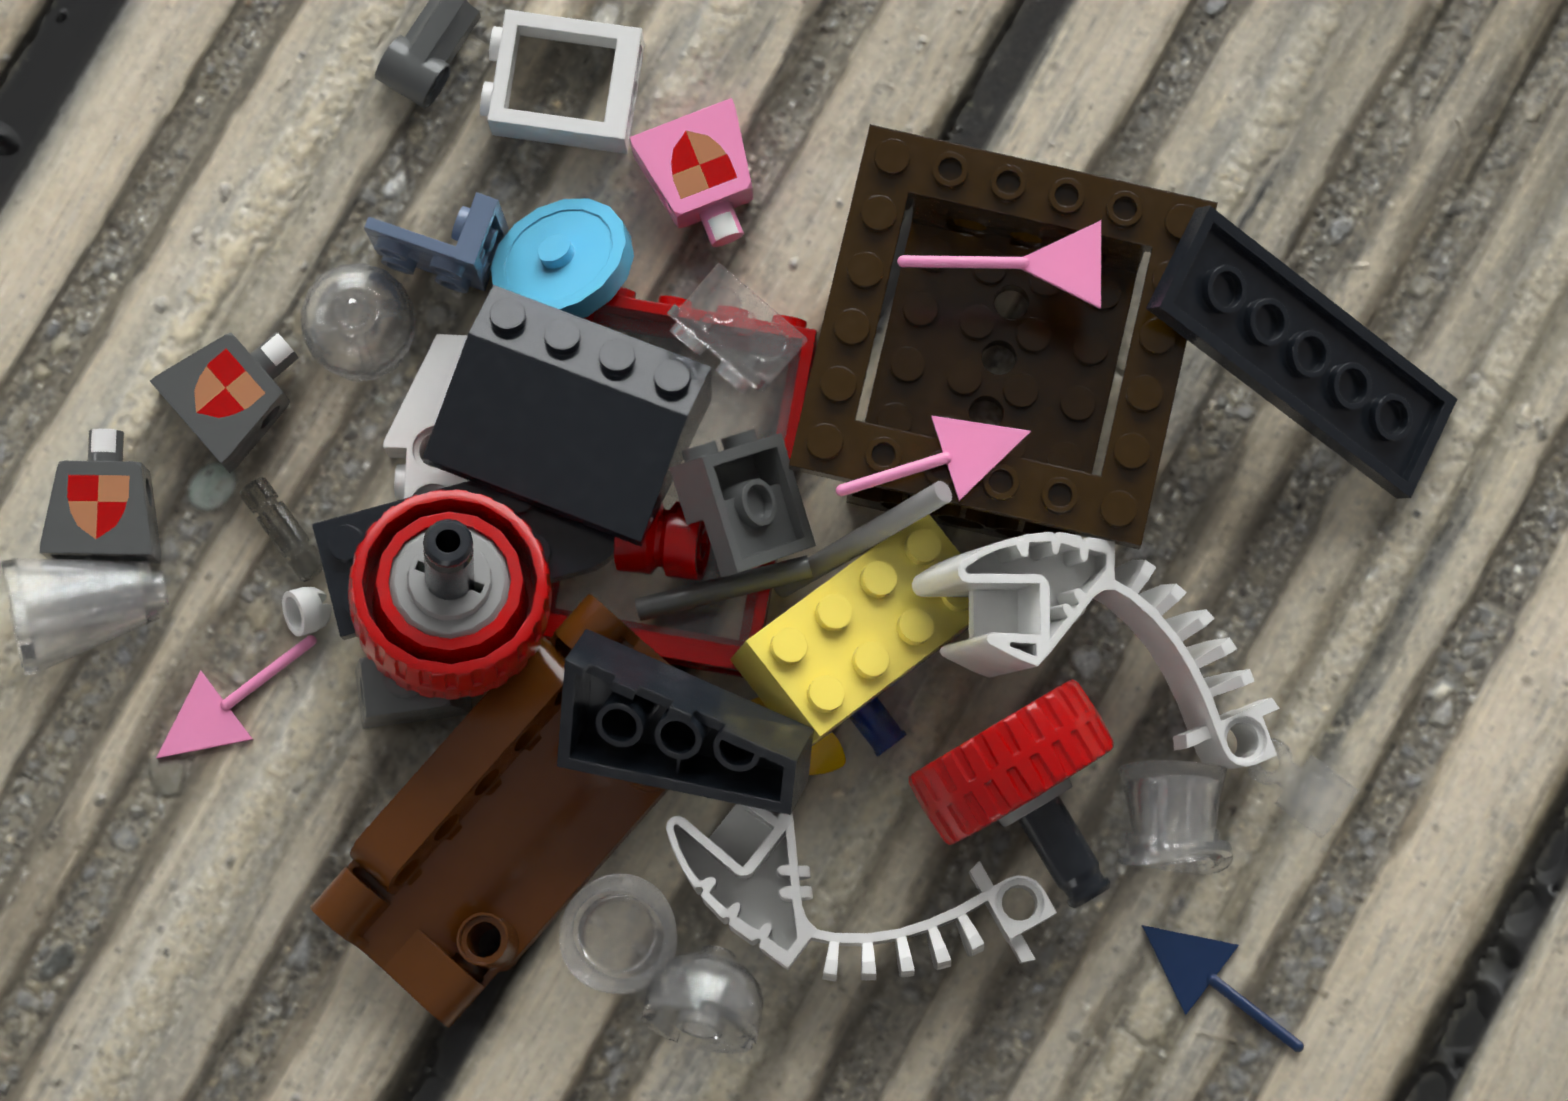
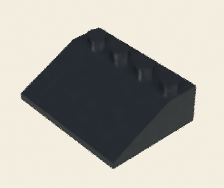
M493 285L468 333L422 457L423 463L641 547L672 484L673 478L669 467L682 463L681 451L689 448L712 400L711 367Z

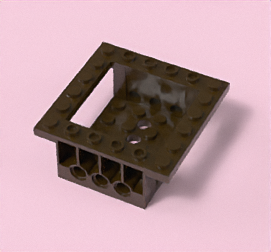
M870 124L791 453L789 470L847 483L943 453L931 416L970 421L969 410L975 403L991 401L1002 412V421L998 426L1029 430L1031 432L960 501L958 500L947 464L849 494L847 495L846 503L886 512L937 481H942L950 488L952 500L930 513V516L937 524L1006 540L1026 534L1063 532L1086 538L1091 537L1114 541L1117 545L1139 550L1143 541L1187 343L1183 336L1148 311L1146 307L1195 209L1211 206L1216 210L1218 202ZM908 198L914 199L912 223L904 255L1024 257L1101 220V309L1021 269L901 267L865 422L856 420ZM1146 251L1151 254L1101 476L1092 474L1137 272ZM1005 291L1019 292L1026 299L1028 309L1020 318L1006 319L995 308L994 301L996 297ZM992 346H1004L1013 353L1015 365L1008 373L997 375L989 372L984 367L982 355L985 350Z

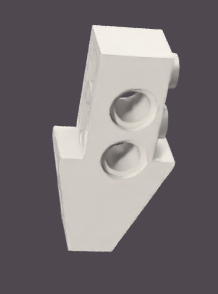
M436 334L384 439L383 448L390 458H406V464L396 465L394 480L395 499H404L469 481L441 469L430 467L423 463L422 458L468 335Z

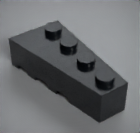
M586 629L565 659L557 767L791 815L808 783L813 728L591 630Z

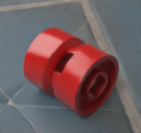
M676 501L670 510L665 509L663 503L661 504L641 547L617 537L614 538V562L616 570L620 572L652 575L658 567H661L665 576L669 578L701 581L704 577L711 550V543L704 520L687 525L679 501Z

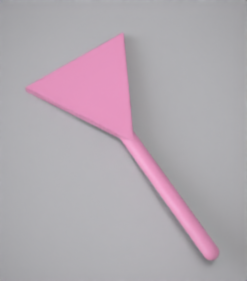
M1101 220L1024 257L902 255L897 260L900 267L1021 269L1101 309Z

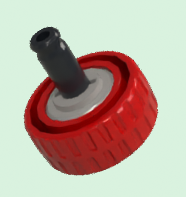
M457 489L434 490L425 494L414 495L385 511L378 521L372 523L365 532L364 540L357 546L354 553L353 566L350 567L348 587L349 609L356 636L359 638L362 650L368 659L374 661L377 670L385 677L394 680L398 686L407 691L412 690L425 697H441L445 699H459L460 697L482 695L490 689L504 685L513 675L519 674L526 667L528 659L537 652L542 636L546 632L552 595L549 566L545 560L544 549L540 541L533 536L532 528L525 520L520 519L514 513V510L505 504L494 501L491 497Z
M1070 679L909 776V784L923 811L942 840L948 845L956 844L997 820L1003 828L1018 820L1056 885L1068 896L1067 903L1070 907L1077 908L1110 888L1111 881L1108 877L1104 878L1102 875L1099 861L1059 796L1073 787L1069 777L1086 768L1114 748L1113 739L1100 714L1083 688L1074 679Z

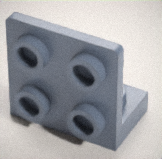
M476 192L471 207L462 206L456 217L452 230V239L458 241L456 246L368 217L364 229L377 254L383 256L381 260L383 265L410 275L414 274L415 268L436 274L435 281L438 284L457 292L468 293L469 287L482 291L486 290L491 277V265L497 246L506 236L509 227L499 200Z

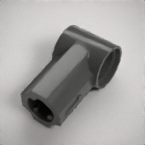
M429 0L406 36H398L387 48L377 66L375 79L424 109L428 108L445 86L451 71L450 63L481 18L480 12L467 0Z

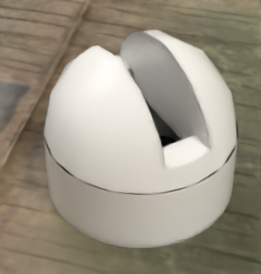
M301 587L284 593L282 599L284 618L290 631L295 636L299 637L314 633L329 622L332 607L327 603L322 604L327 598L324 591L315 587Z

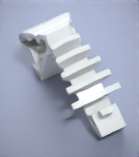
M1063 532L1026 534L950 557L932 565L913 579L912 590L921 597H969V639L944 645L941 647L940 653L943 657L989 678L1039 666L1072 627L1073 623L1084 614L1091 600L1095 599L1105 605L1129 626L1149 650L1163 673L1187 727V731L1173 736L1174 751L1194 746L1201 762L1208 768L1218 771L1256 765L1277 756L1262 717L1280 709L1272 698L1257 700L1219 715L1213 699L1214 696L1254 682L1251 670L1226 672L1203 678L1199 668L1225 657L1237 649L1230 637L1208 640L1186 647L1183 641L1206 627L1215 618L1207 609L1164 619L1162 615L1179 602L1187 592L1177 584H1163L1138 594L1150 579L1156 567L1147 560H1131L1115 568L1114 541L1091 537L1082 539L1079 535ZM1229 730L1233 732L1237 740L1235 754L1230 751L1227 744Z
M735 804L709 838L688 820L679 815L672 817L666 826L673 851L687 880L696 893L701 895L704 904L723 924H729L730 930L752 946L760 943V951L786 970L790 969L810 941L829 944L823 980L836 981L839 946H861V980H876L877 974L873 945L895 942L899 976H914L915 970L907 938L926 933L934 969L940 970L951 967V958L938 928L956 921L967 956L972 957L984 951V942L967 914L984 904L1006 942L1009 943L1019 963L1034 961L1035 957L1021 934L1057 913L1046 892L1036 880L1028 876L1016 875L993 885L979 861L969 871V875L980 894L935 917L900 929L873 933H833L818 930L809 922L802 907V901L813 899L811 886H800V880L811 878L810 866H798L793 811L791 815ZM1013 888H1022L1031 894L1035 907L1029 919L1020 921L1007 916L1002 907V897L1006 891Z

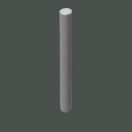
M937 481L808 557L813 578L775 587V592L780 597H788L948 504L952 500L950 488L946 483Z

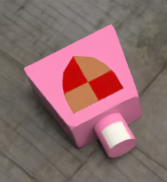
M732 98L629 137L632 153L637 164L678 228H685L702 221L712 247L729 244L744 235L734 208L752 201L753 189L736 108Z

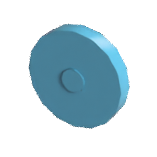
M589 198L562 199L539 207L514 224L498 244L491 265L493 285L581 318L588 317L609 302L627 280L634 258L631 235L623 221L610 206Z

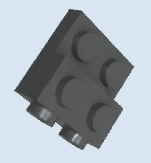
M755 428L722 438L721 442L724 450L720 452L715 441L683 450L681 454L684 463L669 467L687 525L704 520L721 578L816 546L794 472L789 470L790 460L781 433L758 440Z

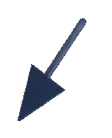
M1141 925L1185 1015L1210 985L1295 1052H1301L1304 1049L1302 1041L1216 976L1238 948V944Z

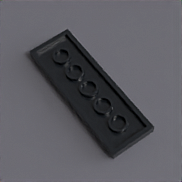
M1213 207L1196 208L1146 309L1396 499L1411 498L1458 399Z

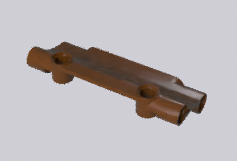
M590 593L556 629L554 635L549 640L542 638L537 652L528 659L526 667L519 674L513 675L508 679L507 683L498 688L490 689L359 836L350 852L353 861L339 873L310 906L311 910L327 926L364 952L431 1015L449 1028L499 972L507 971L517 963L520 957L668 791L663 788L557 767L565 659L586 629L670 665ZM497 928L501 935L500 947L493 955L484 958L479 952V940L486 931Z

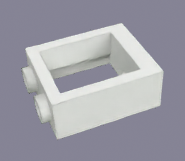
M505 9L503 27L494 26L490 39L489 60L497 61L494 82H484L480 101V115L488 117L487 121L492 135L628 154L629 137L631 135L645 47L642 28ZM520 36L616 49L604 122L508 109Z

